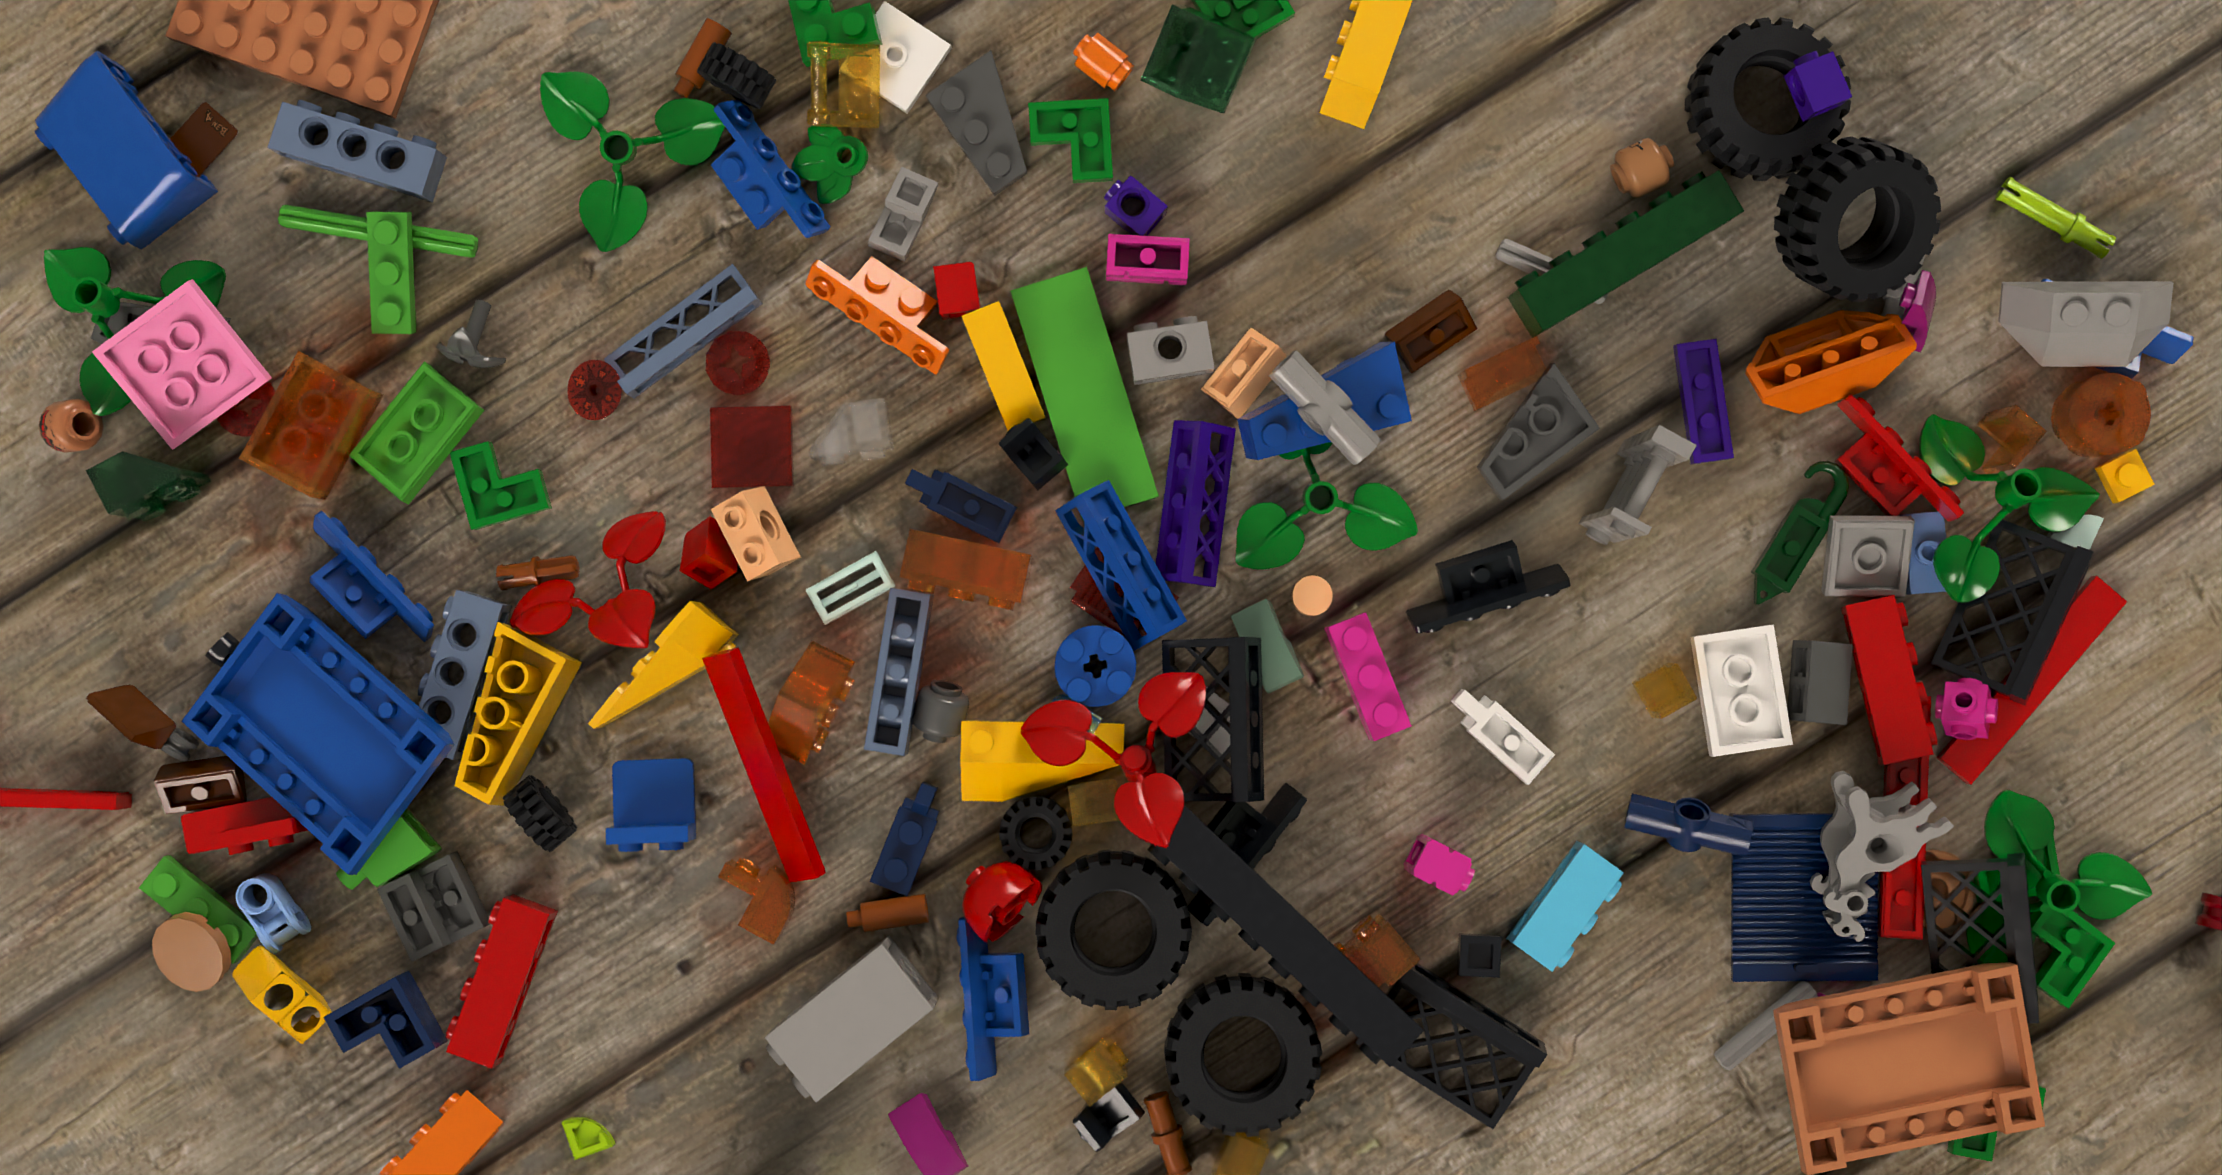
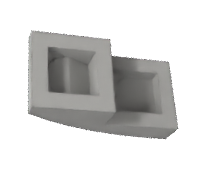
M901 167L885 199V207L870 235L868 247L905 262L938 187V182Z

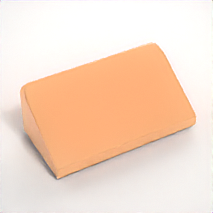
M1250 328L1203 385L1201 390L1238 419L1243 416L1272 380L1269 375L1287 356L1277 344L1253 328Z

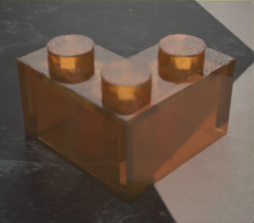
M814 641L810 642L779 691L768 722L781 754L805 765L813 751L817 753L822 751L830 734L824 728H830L840 706L836 705L838 699L845 702L854 686L855 680L850 678V674L855 661Z
M1380 914L1374 919L1370 915L1363 918L1352 929L1355 935L1344 945L1340 942L1334 944L1378 987L1384 982L1389 987L1392 986L1421 960Z

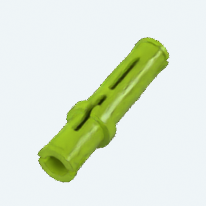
M2008 177L2001 187L2005 189L1999 190L1996 194V200L2004 202L2060 234V240L2069 244L2072 241L2093 253L2099 259H2103L2109 253L2110 249L2106 247L2108 245L2113 246L2116 241L2114 235H2110L2085 221V215L2078 212L2076 214L2069 212L2015 181L2012 177Z

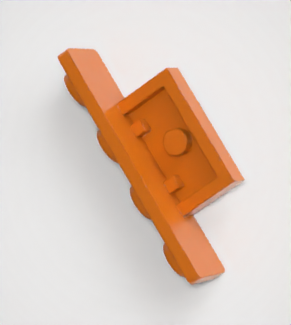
M873 256L869 258L850 281L820 260H816L812 264L805 285L818 298L828 301L843 311L849 319L865 326L878 335L884 343L894 346L910 357L916 365L926 368L933 374H937L941 370L949 349L919 328L935 309L938 302L936 299Z

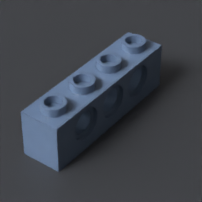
M298 100L296 106L282 102L267 148L286 158L433 203L447 159L444 154L436 149V142L413 135L412 141L397 137L399 131L375 123L373 129L359 125L360 119L342 112H336L335 118L321 114L322 108L307 101ZM327 128L328 137L326 141L320 145H315V134L319 130ZM360 140H366L365 152L359 157H353L352 148L355 143ZM398 152H404L405 160L402 166L397 169H391L390 160L392 156Z
M890 588L864 750L901 756L908 755L913 727V713L919 691L934 595Z
M456 590L455 595L450 596L445 604L443 619H446L443 633L442 635L438 634L434 639L430 651V657L434 658L430 673H425L418 688V696L422 697L419 707L449 733L455 744L445 757L451 760L462 758L467 735L472 732L476 716L474 708L477 697H481L487 675L484 672L488 656H492L496 640L494 636L497 622L507 624L512 608L510 604L462 590ZM467 624H471L476 630V639L470 646H466L460 637L462 628ZM455 662L459 663L464 671L463 679L457 685L453 684L448 677V670ZM442 701L448 703L451 708V717L446 723L440 722L436 716V708Z

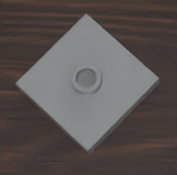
M1830 515L1821 589L1824 596L1886 597L1895 595V597H1905L1915 520L1911 516Z

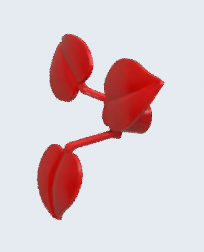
M651 511L626 517L615 523L604 536L602 542L604 554L610 559H617L616 568L622 593L616 598L608 599L603 606L595 610L581 599L573 598L575 586L571 581L564 579L549 580L535 586L521 598L510 619L511 627L530 635L549 634L565 625L572 615V607H578L590 615L588 628L596 639L621 647L648 648L650 628L656 609L655 600L646 590L629 589L625 564L627 561L634 564L642 563L658 549L666 528V519L663 513Z
M1170 672L1151 678L1142 687L1138 698V708L1141 715L1146 720L1152 721L1148 728L1146 745L1129 746L1122 754L1117 753L1095 734L1088 732L1093 720L1090 711L1084 705L1071 700L1054 701L1040 707L1027 718L1021 727L1020 733L1034 754L1041 761L1053 766H1067L1076 762L1086 750V740L1093 742L1109 755L1116 764L1121 765L1129 781L1117 789L1114 798L1115 812L1121 823L1141 840L1155 846L1167 848L1183 813L1184 793L1174 778L1164 773H1157V767L1151 755L1155 751V732L1159 727L1166 736L1178 738L1187 734L1196 726L1206 702L1205 681L1202 675L1194 672Z

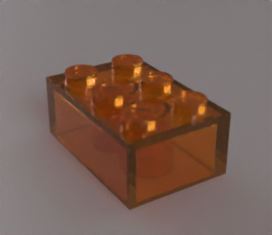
M298 351L239 459L309 497L326 500L348 461L349 454L355 448L384 394L323 361Z
M910 529L899 577L908 580L907 588L934 594L935 587L949 589L948 597L974 602L975 595L988 597L987 605L1013 611L1015 603L1024 604L1033 557L1030 554Z

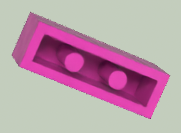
M1367 613L1358 614L1324 628L1368 739L1376 741L1411 727L1412 725Z

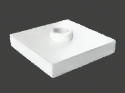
M884 1L876 13L883 45L847 55L840 68L908 114L952 47L949 43Z

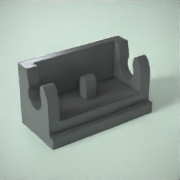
M1793 640L1787 710L1789 720L1847 725L1853 644Z

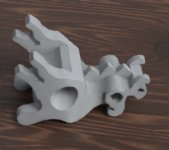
M1838 771L1831 776L1836 809L1833 816L1822 827L1820 834L1821 847L1828 860L1829 874L1824 880H1822L1823 876L1820 873L1814 874L1811 877L1810 884L1814 891L1823 895L1824 905L1828 908V910L1822 911L1823 916L1834 932L1842 937H1849L1854 934L1853 937L1856 942H1860L1864 939L1865 932L1856 918L1867 913L1868 898L1875 895L1873 888L1865 882L1874 876L1875 872H1890L1915 858L1922 845L1931 839L1947 833L1954 825L1945 816L1935 823L1927 822L1930 813L1934 812L1937 808L1930 798L1921 801L1917 805L1909 804L1912 796L1920 790L1912 781L1891 795L1869 799L1864 789L1858 786L1854 787V781L1850 774L1845 771Z

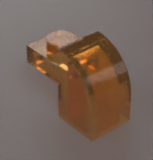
M739 858L737 862L732 859L727 861L718 877L753 896L738 926L774 945L779 941L794 912L795 891L792 882H789L787 874L775 864L769 867L763 877L759 874L761 868L744 858Z

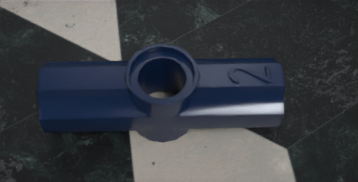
M1633 793L1630 797L1624 824L1626 829L1667 838L1668 843L1672 847L1683 852H1695L1701 849V847H1707L1740 856H1746L1748 853L1754 827L1753 821L1711 812L1707 804L1695 798H1681L1676 803H1671Z

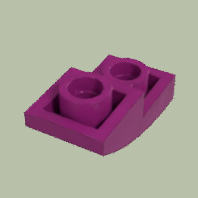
M1925 270L1921 271L1914 284H1906L1899 306L1905 308L1901 324H1905L1916 341L1917 348L1914 351L1921 352L1925 345L1936 303L1935 282L1931 272Z
M920 1093L888 1113L901 1141L923 1175H956L969 1167L952 1132L944 1130L927 1094Z

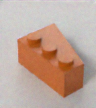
M468 1090L461 1096L455 1092L438 1110L443 1116L431 1128L427 1123L422 1126L409 1141L414 1147L403 1159L396 1155L381 1170L379 1175H458L504 1126V1122Z

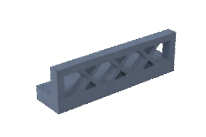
M731 264L605 357L604 360L619 379L617 382L624 392L635 399L763 303L734 264ZM733 277L742 290L724 303L717 302L719 286ZM712 292L711 301L702 300ZM694 305L709 306L708 315L691 327L685 326L688 309ZM677 317H679L678 325L669 324ZM662 328L677 330V336L674 340L659 351L652 350L654 336ZM647 340L646 349L638 348L639 345ZM630 352L645 354L644 362L628 374L617 363Z

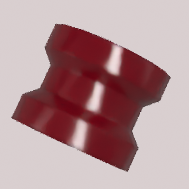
M2202 892L2201 902L2204 906L2202 913L2196 916L2195 924L2222 931V897Z

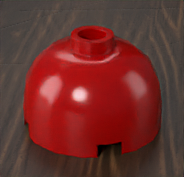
M998 862L987 868L979 866L966 879L968 888L963 895L962 904L964 917L971 929L984 942L987 943L988 938L994 942L1007 934L1025 917L1019 915L1027 901L1034 906L1042 892L1043 884L1029 871L1011 862Z

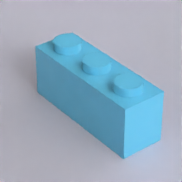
M1576 841L1506 939L1551 972H1553L1556 966L1562 968L1571 958L1574 952V948L1571 945L1579 934H1587L1596 923L1598 915L1595 912L1604 900L1607 902L1611 901L1618 893L1622 885L1619 879L1624 872L1587 845Z

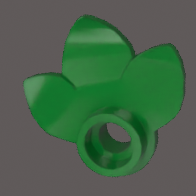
M819 123L808 128L811 146L802 149L796 155L791 170L802 179L812 182L817 181L818 202L820 204H830L849 193L853 176L861 173L867 164L868 151L860 139L844 136L835 125ZM846 149H850L852 157L849 162L844 163L842 153Z

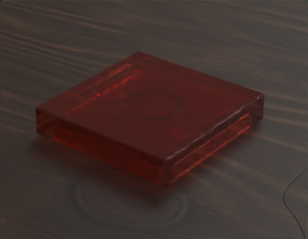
M792 406L710 408L711 478L713 489L757 488L762 486L794 487Z

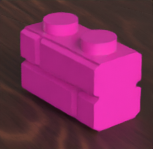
M1108 234L1106 281L1163 284L1165 281H1168L1172 285H1186L1190 238Z
M1424 834L1417 836L1403 864L1404 870L1428 884H1432L1452 896L1458 893L1459 890L1465 892L1475 873V869L1471 868V858Z

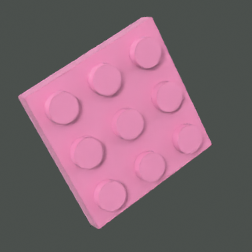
M193 279L184 283L92 351L172 450L272 379Z

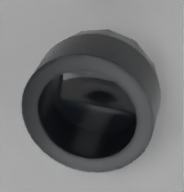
M227 632L211 647L205 656L214 664L222 667L239 645V642Z

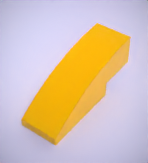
M997 301L962 315L1007 430L1009 431L1013 426L1021 424L1027 418H1030L1033 423L1046 419L1000 302Z

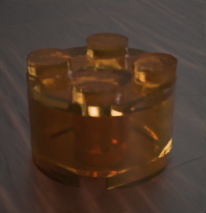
M2102 373L2072 383L2057 397L2051 413L2052 428L2057 438L2064 442L2069 451L2086 458L2117 454L2137 446L2144 440L2151 419L2150 404L2144 385L2117 373ZM2098 410L2099 413H2102L2103 417L2098 416Z

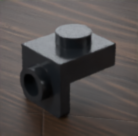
M1030 418L1025 419L1021 424L1013 426L999 442L1000 447L1037 491L1068 466L1065 459L1044 437Z
M1120 1080L1087 1102L1074 1117L1073 1124L1076 1126L1081 1138L1089 1143L1095 1152H1098L1106 1146L1111 1138L1137 1122L1145 1111Z

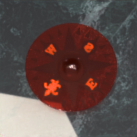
M589 360L580 364L572 372L567 392L569 402L578 415L588 420H601L615 411L622 395V388L617 382L620 380V377L616 370L604 361Z

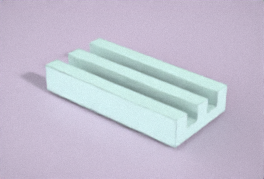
M874 551L806 589V592L824 625H828L884 594L890 588L896 587L893 579H891L878 552ZM872 563L875 565L876 570L820 600L819 592ZM879 577L882 578L883 584L829 614L826 611L825 607Z

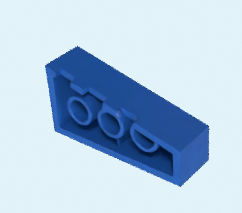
M1379 342L1368 348L1367 351L1354 358H1349L1321 375L1325 381H1332L1348 395L1353 404L1351 408L1373 431L1412 421L1395 342ZM1286 394L1237 419L1247 459L1260 460L1331 441L1325 435L1316 433L1302 420L1297 411L1299 407Z

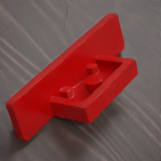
M1850 394L1837 404L1864 435L1840 455L1835 462L1844 469L1845 473L1886 516H1897L1920 494L1948 522L1956 520L1964 514V511L1958 506L1961 503L1958 496L1948 487H1940L1930 477L1932 474L1930 467L1918 456L1912 458L1902 447L1904 442L1899 434L1888 426L1884 428L1873 417L1876 413L1866 400L1861 397L1855 398Z
M273 797L188 813L181 816L188 854L228 847L229 855L254 850L253 842L268 839L269 847L294 842L293 834L308 831Z

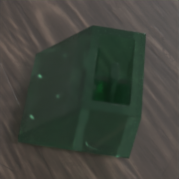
M1172 4L1140 81L1176 98L1225 113L1257 38L1187 5Z
M124 451L86 470L108 514L123 516L127 519H142V521H148L160 516L166 511L164 506L175 500L184 502L196 497L201 493L200 487L211 482L208 474L152 457Z

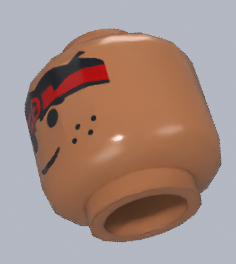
M80 399L54 402L45 408L39 421L40 435L45 443L52 449L64 453L88 450L93 447L101 438L104 427L102 416L94 415L90 403Z

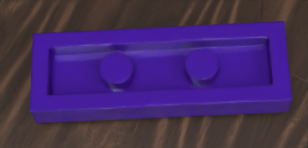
M1717 338L1674 345L1673 349L1686 438L1697 445L1690 457V465L1734 458Z

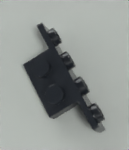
M1513 540L1436 563L1444 599L1408 609L1406 613L1416 633H1433L1441 630L1445 625L1461 620L1472 621L1480 618L1484 613L1500 608L1511 609L1520 605L1521 602L1535 597L1553 596L1561 589L1570 587L1571 584L1568 575L1559 564L1523 574L1517 546Z
M1285 783L1261 813L1247 802L1226 801L1207 826L1254 869L1263 856L1273 849L1276 840L1289 823L1299 816L1307 798L1288 783ZM1200 890L1188 905V910L1202 924L1209 926L1214 918L1218 916L1208 907L1212 899Z

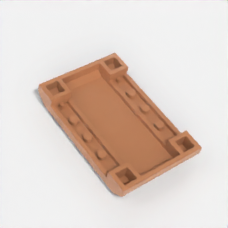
M1983 963L1790 1002L1773 1010L1801 1172L1806 1175L1847 1168L1846 1162L1980 1134L1995 1131L2011 1134L2045 1127L2018 965L2014 963Z

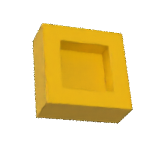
M2137 449L2129 450L2095 467L2112 503H2119L2155 485Z

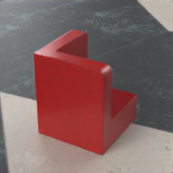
M973 262L933 266L939 313L942 320L961 318L962 315L981 308Z
M709 516L686 533L680 572L710 589H713L737 572L738 562L716 519Z

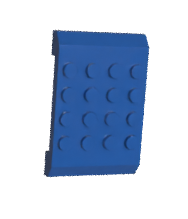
M279 593L275 595L181 721L207 746L218 747L310 831L323 843L320 850L348 875H357L455 745L445 729L311 610L289 596Z

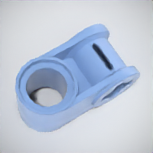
M261 874L242 882L238 886L236 891L237 905L255 929L260 942L269 952L277 954L283 949V944L298 934L306 935L311 931V924L306 914L294 902L277 876ZM256 884L261 885L267 892L265 904L258 902L253 895V889ZM285 924L288 925L286 928L279 932V928H281Z

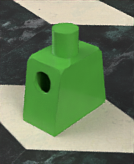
M406 808L357 875H348L341 868L336 872V875L351 890L366 878L373 885L379 887L390 883L437 854L442 848Z

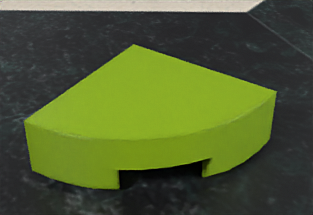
M572 1117L562 1121L574 1160L608 1149L616 1144L610 1132L603 1125L592 1119Z

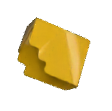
M262 945L254 948L232 973L234 980L248 1000L300 1044L308 1040L326 1022L323 1017L332 1013L326 1000L319 992ZM277 984L289 985L293 990V998L290 1004L281 1010L269 1009L264 1003L266 992ZM311 1006L319 1011V1018L311 1015L307 1022L304 1023L302 1020H299L292 1027V1017L299 1009Z

